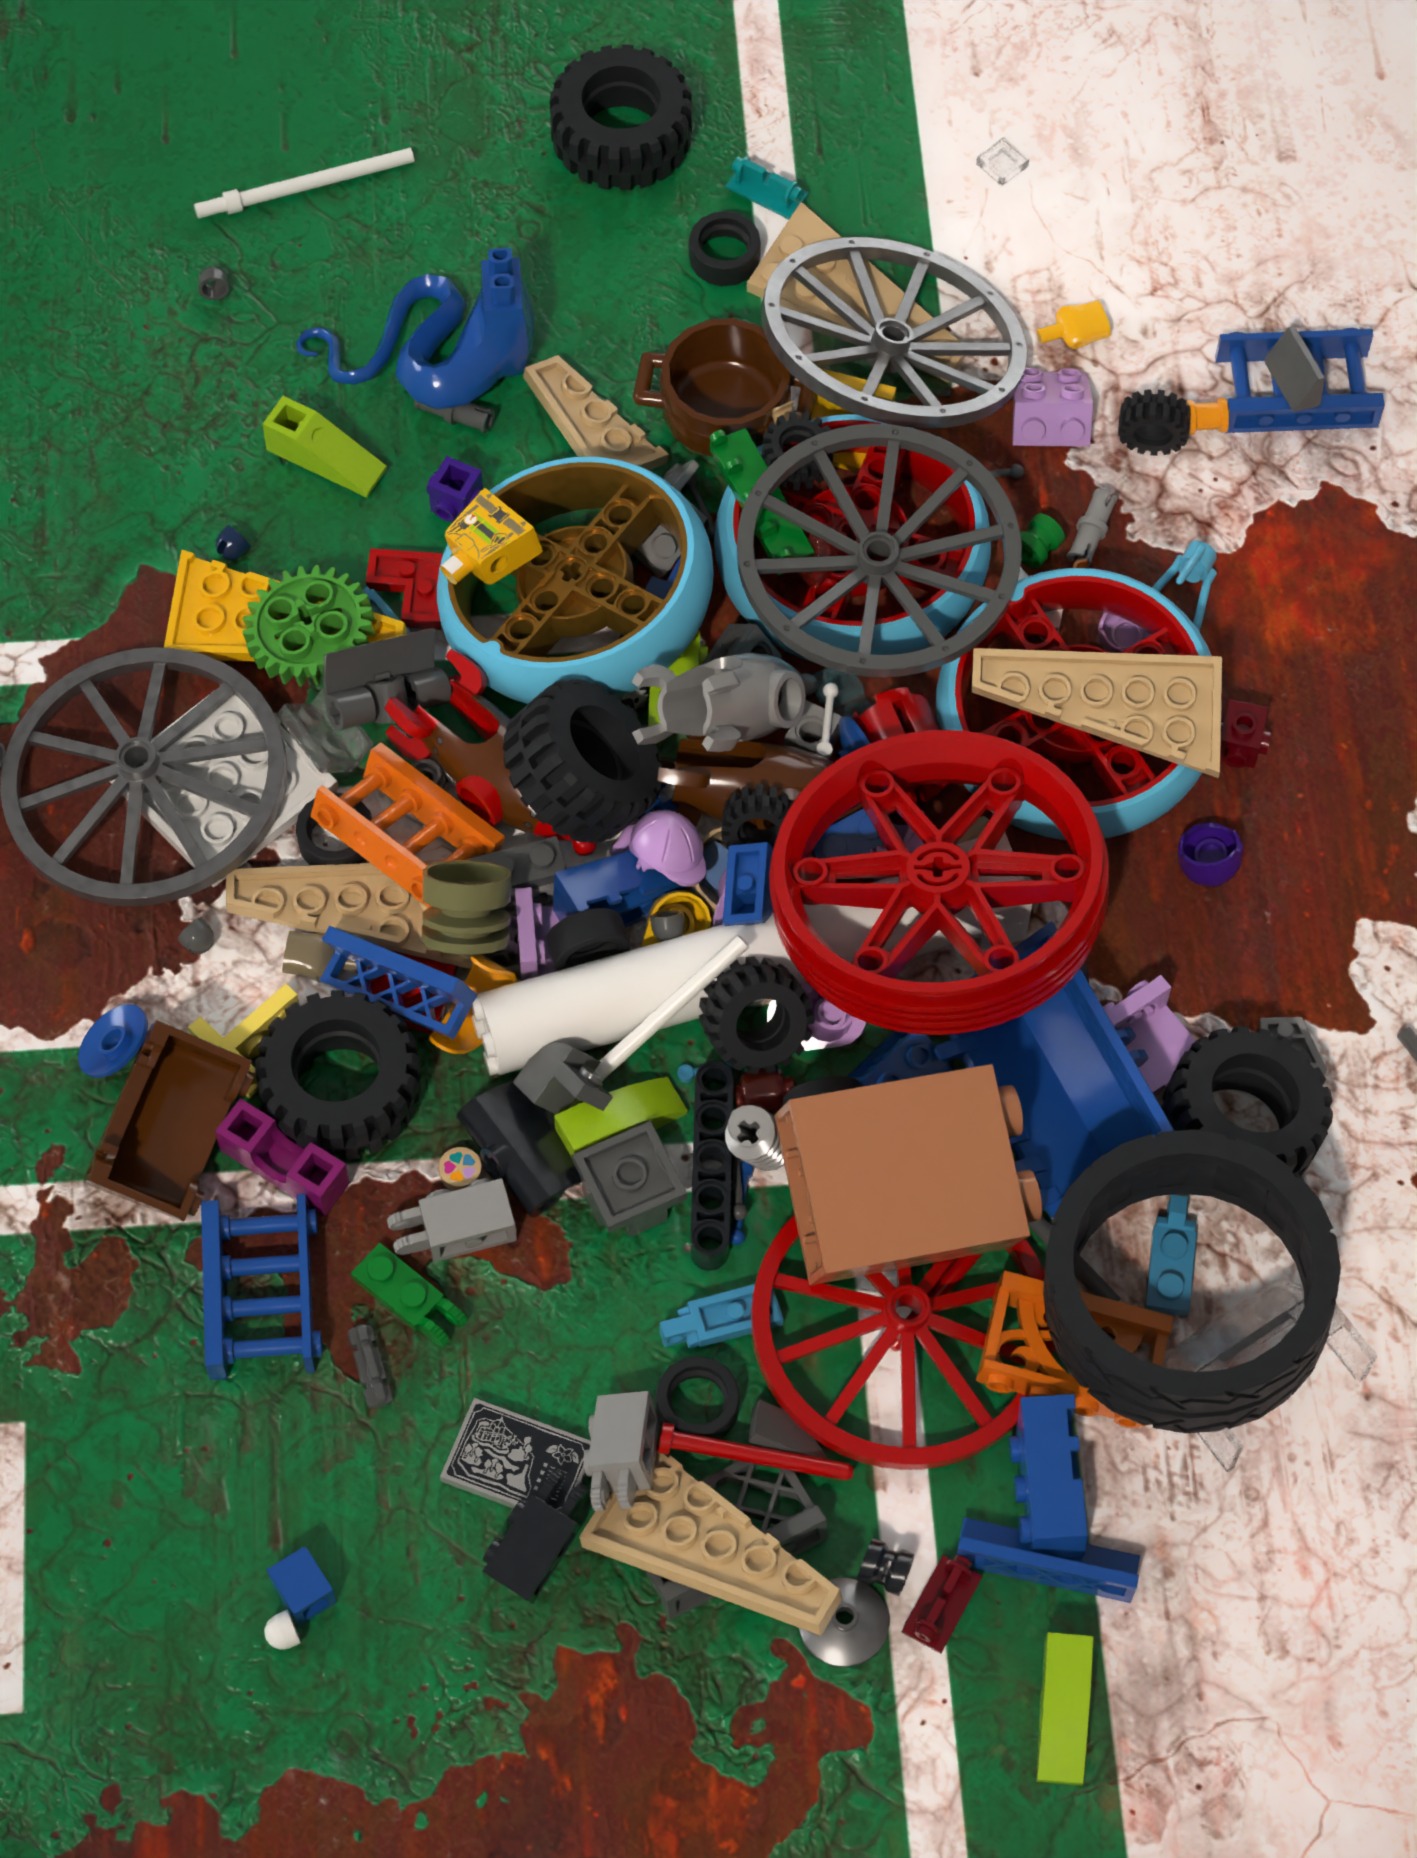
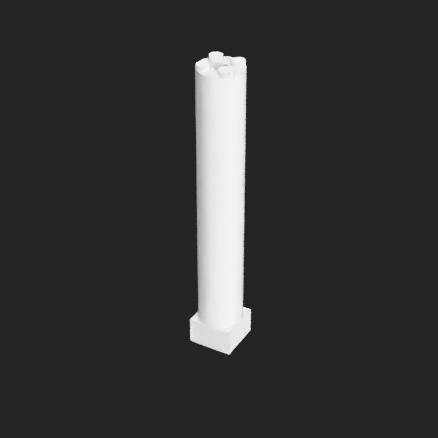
M1005 832L994 850L1012 851ZM977 839L957 844V846L966 853L972 849ZM979 876V882L1024 881L1023 876ZM891 877L873 883H899V877ZM803 903L807 916L820 937L830 948L850 963L883 909L829 904L805 905ZM1033 904L992 908L1011 944L1026 939ZM968 906L954 915L983 951L992 947ZM914 907L907 909L883 949L891 952L923 914L919 913ZM772 914L765 923L725 926L723 924L477 993L478 995L472 1003L473 1015L471 1017L477 1038H482L485 1049L483 1056L489 1075H502L523 1069L533 1055L542 1047L551 1043H566L583 1052L622 1041L737 935H740L749 945V948L737 958L740 965L745 964L746 957L755 956L759 963L765 957L772 959L776 965L780 963L786 967L799 983H807V981L798 971L783 947L776 929L774 914ZM938 930L914 957L950 948L953 945ZM730 966L727 967L723 972L725 973L726 971L731 969ZM715 978L711 983L714 984L717 981V978ZM702 990L659 1030L699 1019V1015L703 1014L699 1008L700 998H708L705 991ZM759 999V1000H756V1001H754V1002H752V1003H756V1002L763 1001V1000H766V999Z

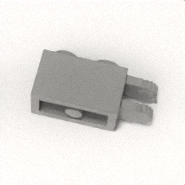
M489 1178L479 1179L470 1183L468 1187L455 1191L448 1189L433 1191L426 1198L418 1200V1207L393 1213V1215L387 1217L389 1229L393 1231L423 1225L425 1231L397 1239L393 1244L395 1253L405 1255L430 1249L433 1263L517 1241L516 1226L502 1178L493 1181Z
M649 1391L597 1396L595 1414L589 1417L590 1449L585 1450L583 1456L585 1473L588 1477L592 1476L590 1500L594 1511H604L607 1509L609 1493L617 1492L619 1506L622 1509L634 1506L636 1490L651 1489L660 1417Z

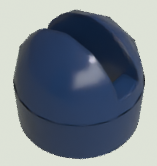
M227 525L216 538V551L219 554H223V558L227 560L240 558L250 548L245 538L230 525Z

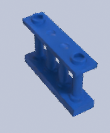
M1346 328L1343 330L1298 331L1324 377L1323 359L1345 358L1351 394H1328L1325 377L1320 406L1297 412L1291 410L1272 375L1274 397L1254 398L1250 392L1247 362L1265 361V357L1284 332H1232L1219 335L1215 362H1231L1236 397L1228 398L1229 427L1226 433L1378 428L1385 407L1383 393L1366 392L1361 361L1362 357H1368L1374 336L1373 329Z
M297 1194V1214L230 1219V1215L222 1214L219 1200L201 1201L205 1367L209 1379H228L227 1364L235 1363V1359L303 1354L306 1373L315 1372V1357L323 1356L321 1330L314 1331L310 1235L318 1234L316 1208L309 1209L306 1195ZM298 1231L299 1254L242 1259H231V1255H224V1241H231V1236ZM300 1272V1295L233 1300L232 1296H225V1282L232 1281V1277ZM301 1313L302 1336L234 1341L233 1337H226V1323L233 1322L235 1317Z

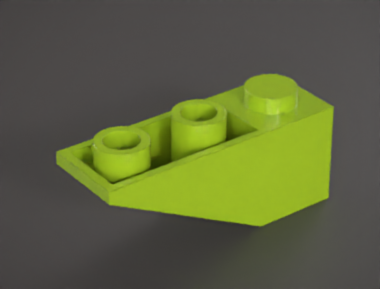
M285 396L280 398L262 424L267 451L366 498L387 470V466L317 411Z

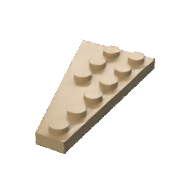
M974 648L972 693L1219 778L1222 657Z
M429 860L422 862L429 866L435 863L442 862L443 860ZM371 863L238 868L226 876V908L228 913L318 934H325L330 925L373 944L383 946L388 950L469 969L473 965L470 959L471 955L443 953L425 946L422 943V928L426 925L423 924L422 912L428 907L416 900L408 891Z
M657 1448L651 1489L636 1490L634 1506L622 1509L619 1506L617 1492L609 1493L607 1509L595 1511L579 1537L583 1548L822 1636L842 1601L841 1592L838 1587L805 1561L790 1555L781 1547L780 1542L769 1533L764 1534L752 1524L748 1516L704 1481L698 1482L683 1470L682 1464L672 1456L668 1458L664 1454L657 1453Z

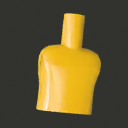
M1099 300L1080 305L1063 306L1058 309L1055 315L1057 324L1036 330L1037 339L1040 344L1063 338L1067 346L1072 349H1078L1092 342L1109 338L1111 335L1108 318Z

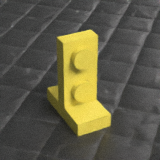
M284 984L224 1038L201 1016L188 1026V1030L193 1036L247 1059H253L259 1055L258 1046L261 1038L264 1036L270 1037L268 1026L275 1017L283 1020L286 1017L285 1008L294 1002H297L300 1006L298 995L287 984ZM252 1065L248 1071L255 1075L246 1094L249 1099L259 1091L255 1067Z

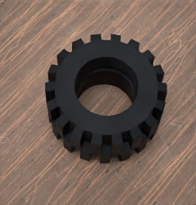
M752 956L746 957L745 964L740 965L736 959L730 965L731 969L725 973L722 972L716 977L717 981L714 984L710 983L703 989L708 998H700L699 1008L703 1012V1014L699 1015L700 1023L705 1030L704 1033L719 1056L725 1062L729 1061L733 1068L741 1071L745 1066L749 1073L758 1074L760 1067H763L767 1073L776 1071L775 1065L780 1062L784 1067L792 1063L789 1057L794 1052L800 1056L805 1048L801 1042L803 1040L810 1041L813 1033L808 1027L809 1024H814V1014L810 1010L812 1003L793 974L782 964L776 965L772 959L765 957L759 963L756 957ZM759 999H772L776 1001L775 1012L764 1026L752 1031L736 1029L738 1017L748 1004Z

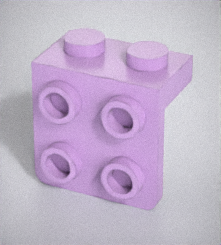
M1025 368L1019 386L1013 395V446H1090L1093 400L1087 374L1074 368H1063L1058 372H1042L1037 368Z
M1162 975L1149 983L1147 980L1139 982L1128 992L1127 998L1115 1005L1114 1002H1110L1103 1006L1116 1030L1130 1027L1136 1034L1135 1040L1125 1046L1128 1052L1143 1049L1147 1053L1149 1059L1138 1069L1153 1095L1167 1086L1185 1051H1189L1192 1043L1196 1041L1167 1006L1171 986Z

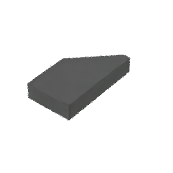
M759 1400L754 1405L751 1414L748 1442L759 1447L828 1459L817 1441L797 1425L785 1410L762 1400Z

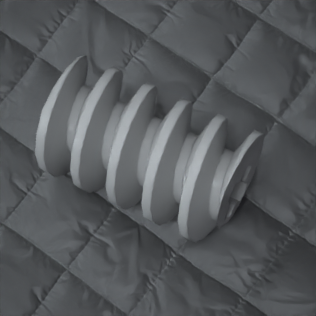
M754 1105L741 1106L733 1110L725 1130V1142L729 1151L742 1161L763 1171L777 1170L784 1166L774 1116L763 1108Z

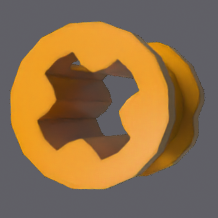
M1225 397L1218 398L1217 402L1194 403L1193 400H1186V405L1190 406L1191 413L1189 435H1194L1199 430L1218 429L1220 433L1228 431L1229 411Z

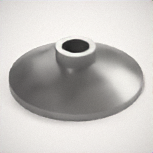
M851 1578L831 1579L829 1581L840 1589L842 1601L822 1636L799 1628V1632L806 1648L820 1661L835 1667H854L873 1658L882 1648L889 1628L888 1612L879 1594L869 1585ZM841 1611H847L852 1615L853 1620L849 1624H841L837 1621L836 1615Z

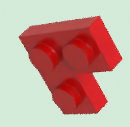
M370 548L366 587L375 591L404 593L401 621L405 623L407 628L442 629L437 605V582L443 553Z

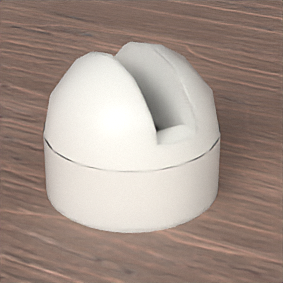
M288 1609L268 1620L264 1633L265 1639L272 1647L285 1650L301 1644L299 1634Z

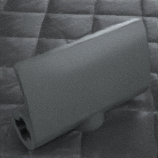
M424 629L326 653L323 661L324 694L328 718L334 729L340 731L372 722L378 724L394 723L395 721L384 709L389 698L396 697L413 712H415L418 705L423 709L449 703L452 695L450 681L442 669L435 667L434 662L435 629Z

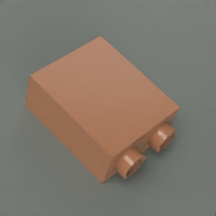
M993 1064L790 1099L774 1115L809 1286L1009 1249L1030 1236L1028 1223L1041 1219L1042 1200L1037 1179L1030 1169L1016 1171L1009 1140L1011 1137L1020 1136L1023 1131V1115L1020 1100L1013 1085L997 1086Z

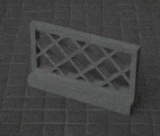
M738 1461L700 1480L704 1481L715 1491L717 1487L725 1483L742 1486L737 1504L733 1505L749 1518L764 1521L761 1532L771 1534L780 1542L781 1547L793 1557L828 1539L826 1518L818 1505L814 1506L794 1471L779 1469L780 1473L777 1482L773 1484L753 1479L756 1467L760 1465ZM785 1480L787 1481L790 1488L783 1486ZM749 1488L772 1493L767 1512L744 1506ZM779 1496L798 1500L804 1509L791 1517L774 1514ZM645 1571L660 1597L662 1607L670 1621L715 1598V1596L672 1580L663 1582L660 1576Z

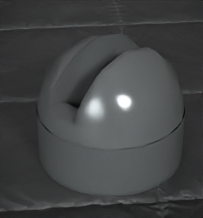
M209 266L200 273L198 290L202 297L208 300H220L228 294L229 279L223 269ZM209 281H213L212 286L208 285Z
M666 911L650 916L653 934L660 941L677 938L684 933L683 911Z
M200 917L191 922L180 933L177 940L191 953L203 954L212 947L214 933L210 925Z

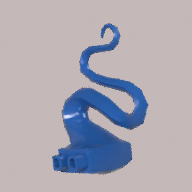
M510 248L488 250L489 260L481 261L480 293L454 351L443 362L435 365L428 363L438 346L460 323L466 302L451 279L431 274L411 279L394 297L379 345L365 367L351 372L342 370L340 367V342L330 330L322 327L303 331L296 342L297 350L304 356L315 357L318 353L306 351L303 349V344L307 339L314 337L324 339L329 344L328 374L334 382L355 385L371 380L388 362L409 307L419 299L432 297L440 300L441 304L415 329L401 348L395 376L418 403L437 410L465 406L489 390L500 378L513 377L523 373L533 354L534 311L522 276L519 257L512 258V250Z

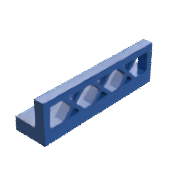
M330 925L322 938V941L335 951L319 980L323 984L336 990H344L345 994L352 997L354 992L368 994L371 1004H374L376 1000H381L390 1006L392 1014H399L404 1019L451 1039L456 1037L472 1007V1003L478 995L460 979ZM347 959L356 962L358 975L345 981L337 979ZM384 974L388 975L390 988L376 995L372 994L369 981ZM419 988L423 1002L405 1008L401 994ZM450 1001L455 1003L456 1006L445 1025L436 1020L434 1008Z
M965 1517L963 1519L956 1555H961L972 1562L971 1569L1131 1603L1139 1578L1137 1571L1140 1555L1086 1544L1084 1557L1058 1558L1029 1551V1544L1021 1543L1019 1529Z

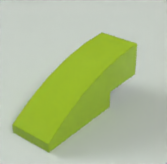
M662 1077L608 1092L613 1098L604 1111L586 1102H582L554 1115L555 1130L572 1157V1154L648 1121L652 1122L656 1130L688 1114V1110L669 1078Z
M1047 1633L1044 1642L1043 1683L1040 1696L1036 1782L1083 1785L1091 1693L1093 1636Z

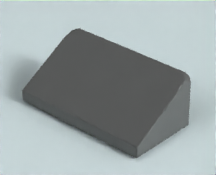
M1294 326L1288 327L1269 351L1264 363L1291 410L1297 412L1319 407L1325 377Z

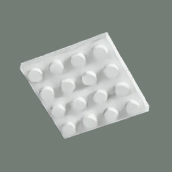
M233 694L165 751L265 736L251 710L241 699ZM191 708L184 715H182L171 725H169L167 728L161 731L158 735L152 738L151 743L160 735H162L166 730H168L172 725H174L177 721H179L183 716H185L188 712H190L193 708ZM279 723L287 757V779L284 796L277 816L268 833L254 852L236 869L294 825L304 806L315 798L319 787L323 785L331 792L339 789L338 781ZM268 751L166 767L258 805L266 784ZM146 762L138 763L133 768L141 767ZM162 781L160 784L207 861L224 850L240 834L251 819L246 815ZM129 788L122 794L127 801ZM149 792L143 793L141 815L195 869V865ZM226 876L218 882L212 884L211 886L214 888L220 882H222L226 878Z

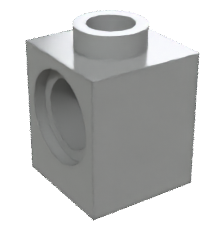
M805 700L802 716L798 723L788 730L784 737V745L816 754L817 745L822 739L825 708ZM834 712L832 713L829 741L833 749L840 738L839 720L842 718L841 715ZM812 737L819 741L815 743L805 742L803 739Z

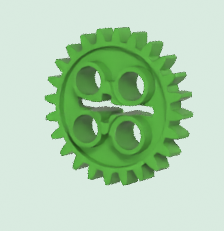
M315 565L312 573L306 574L304 568L299 566L297 576L291 577L285 570L283 571V582L278 583L270 578L268 580L271 587L269 592L260 589L256 591L260 602L248 603L251 615L243 616L247 629L242 632L250 656L254 658L259 669L265 667L269 678H273L279 673L282 683L287 684L294 676L298 686L302 687L306 678L312 677L314 684L318 686L321 675H323L324 655L369 643L367 636L374 635L375 633L372 625L375 617L367 593H363L359 582L352 584L348 573L338 578L335 568L331 567L325 575H322L319 565ZM288 616L285 619L278 620L281 617ZM340 631L337 634L329 635L332 632ZM297 647H302V648L299 649V650L292 651L293 649H295V648H297Z

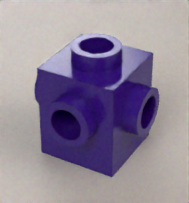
M446 456L437 472L432 474L427 484L426 493L429 494L431 512H434L444 521H455L479 492L483 490L482 470Z

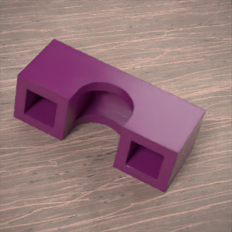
M241 1098L215 1131L220 1152L296 1199L297 1194H305L308 1207L316 1208V1212L324 1217L350 1184L346 1163L312 1142L305 1149L296 1145L278 1129L275 1119Z

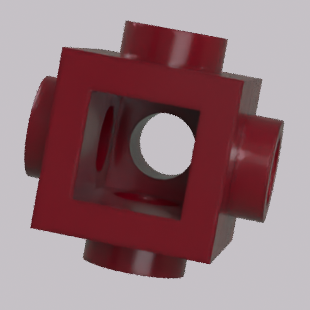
M1232 699L1228 700L1223 721L1221 720L1220 761L1236 768H1255L1258 754L1266 755L1272 731L1264 730L1269 707Z

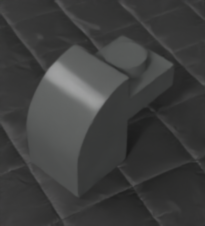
M561 1042L551 1043L542 1047L528 1060L513 1081L534 1104L554 1114L567 1110L575 1098L604 1111L613 1098L601 1086L604 1079L595 1072L601 1062Z

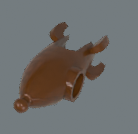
M686 735L688 739L680 740L676 759L658 757L657 761L662 763V767H658L657 781L675 785L671 804L678 806L679 808L675 812L689 819L696 827L701 815L722 821V812L726 799L730 800L731 794L735 791L741 795L742 787L748 785L751 792L756 790V784H763V791L766 792L769 791L770 786L776 787L777 796L784 791L789 795L788 802L795 801L804 788L834 762L822 755L793 746L751 740L738 742L731 751L709 752L702 745L706 736ZM862 804L841 816L833 824L863 809ZM895 810L888 816L889 818L895 817L898 813ZM751 819L745 822L747 826L756 829H766L775 825L765 819Z

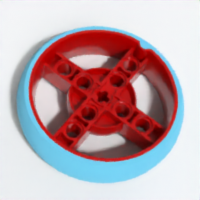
M853 414L820 418L822 419V427L828 425L831 430L853 425L887 424ZM796 442L785 445L783 448V452L785 453L786 451H788L789 449H791L799 443ZM763 444L757 448L761 456ZM856 447L834 452L866 453L854 484H847L844 487L870 533L875 532L883 479L874 477H883L887 447ZM899 448L893 496L902 475L916 481L933 494L955 470L926 455ZM965 480L943 503L953 518L959 534L990 527L987 510L981 494L970 482ZM728 485L719 506L714 531L715 556L726 592L749 624H756L772 644L794 656L810 661L794 652L770 632L748 601L742 587L737 563V535L742 509ZM830 488L819 493L811 500L780 490L788 505L859 543ZM893 497L888 526V534L891 536L907 521L905 513L897 502L893 500ZM866 507L871 510H862L861 508ZM803 530L815 552V557L849 556L846 552ZM914 533L901 548L935 539ZM991 541L905 563L983 586L989 568ZM880 557L871 558L874 561H884ZM921 563H931V564H933V565H932V566H925V565H923V564H921ZM842 570L846 573L841 574L833 571L804 572L812 581V584L801 609L787 602L769 588L762 579L761 581L771 600L790 620L854 570ZM898 576L903 584L935 594L919 606L943 637L960 623L976 601L972 598ZM863 582L801 630L824 643L858 653L863 621L842 620L851 597L867 595L868 585ZM885 585L880 587V590L884 589L887 586ZM907 612L875 620L871 654H903L931 647Z
M1093 568L1056 569L1019 580L1012 601L1002 619L990 634L974 647L987 648L998 636L1004 633L1013 648L1018 650L1109 653L1106 650L1091 645H1066L1045 614V612L1059 609H1085L1121 617L1151 634L1120 653L1212 656L1202 635L1188 616L1160 592L1131 577ZM984 602L963 623L957 633L971 624L988 603ZM1030 635H1039L1045 641L1040 644H1032L1025 638ZM974 648L941 667L936 689V716L941 730L972 732L967 715V691L973 671ZM1021 709L980 732L1003 739L1012 738L1019 745L1038 754L1044 752L1050 757L1064 762H1090L1114 797L1088 802L1102 829L1104 839L1120 836L1155 821L1180 802L1202 774V772L1171 762L1155 777L1138 750L1110 740L1096 741L1090 736V733L1050 720L1054 724L1052 727L1041 729L1033 722L1044 717ZM1124 763L1129 765L1132 771L1128 774H1119L1112 767L1115 764ZM964 784V786L972 795L980 787L976 785ZM1026 801L1022 802L1020 809L1010 822L1011 825L1030 833L1066 840L1050 818Z

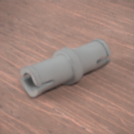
M1098 488L1093 491L1092 499L1085 515L1081 516L1076 524L1078 532L1067 554V559L1070 562L1077 556L1076 560L1087 559L1089 561L1087 567L1091 565L1099 541L1106 537L1108 532L1106 524L1117 502V497L1114 493L1107 500L1110 494L1109 490Z

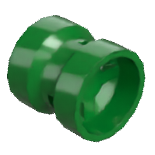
M1038 513L1028 522L1027 530L1020 531L1022 543L1021 562L1032 569H1038L1048 559V552L1055 551L1065 541V534L1054 519L1043 513Z

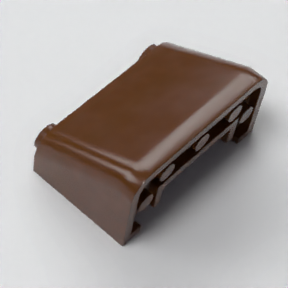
M156 1020L149 1027L145 1040L137 1053L88 1167L83 1183L181 1221H185L187 1214L195 1216L204 1196V1192L198 1190L199 1179L217 1139L215 1131L226 1118L231 1103L234 1102L237 1095L246 1096L255 1075L248 1071L252 1060Z

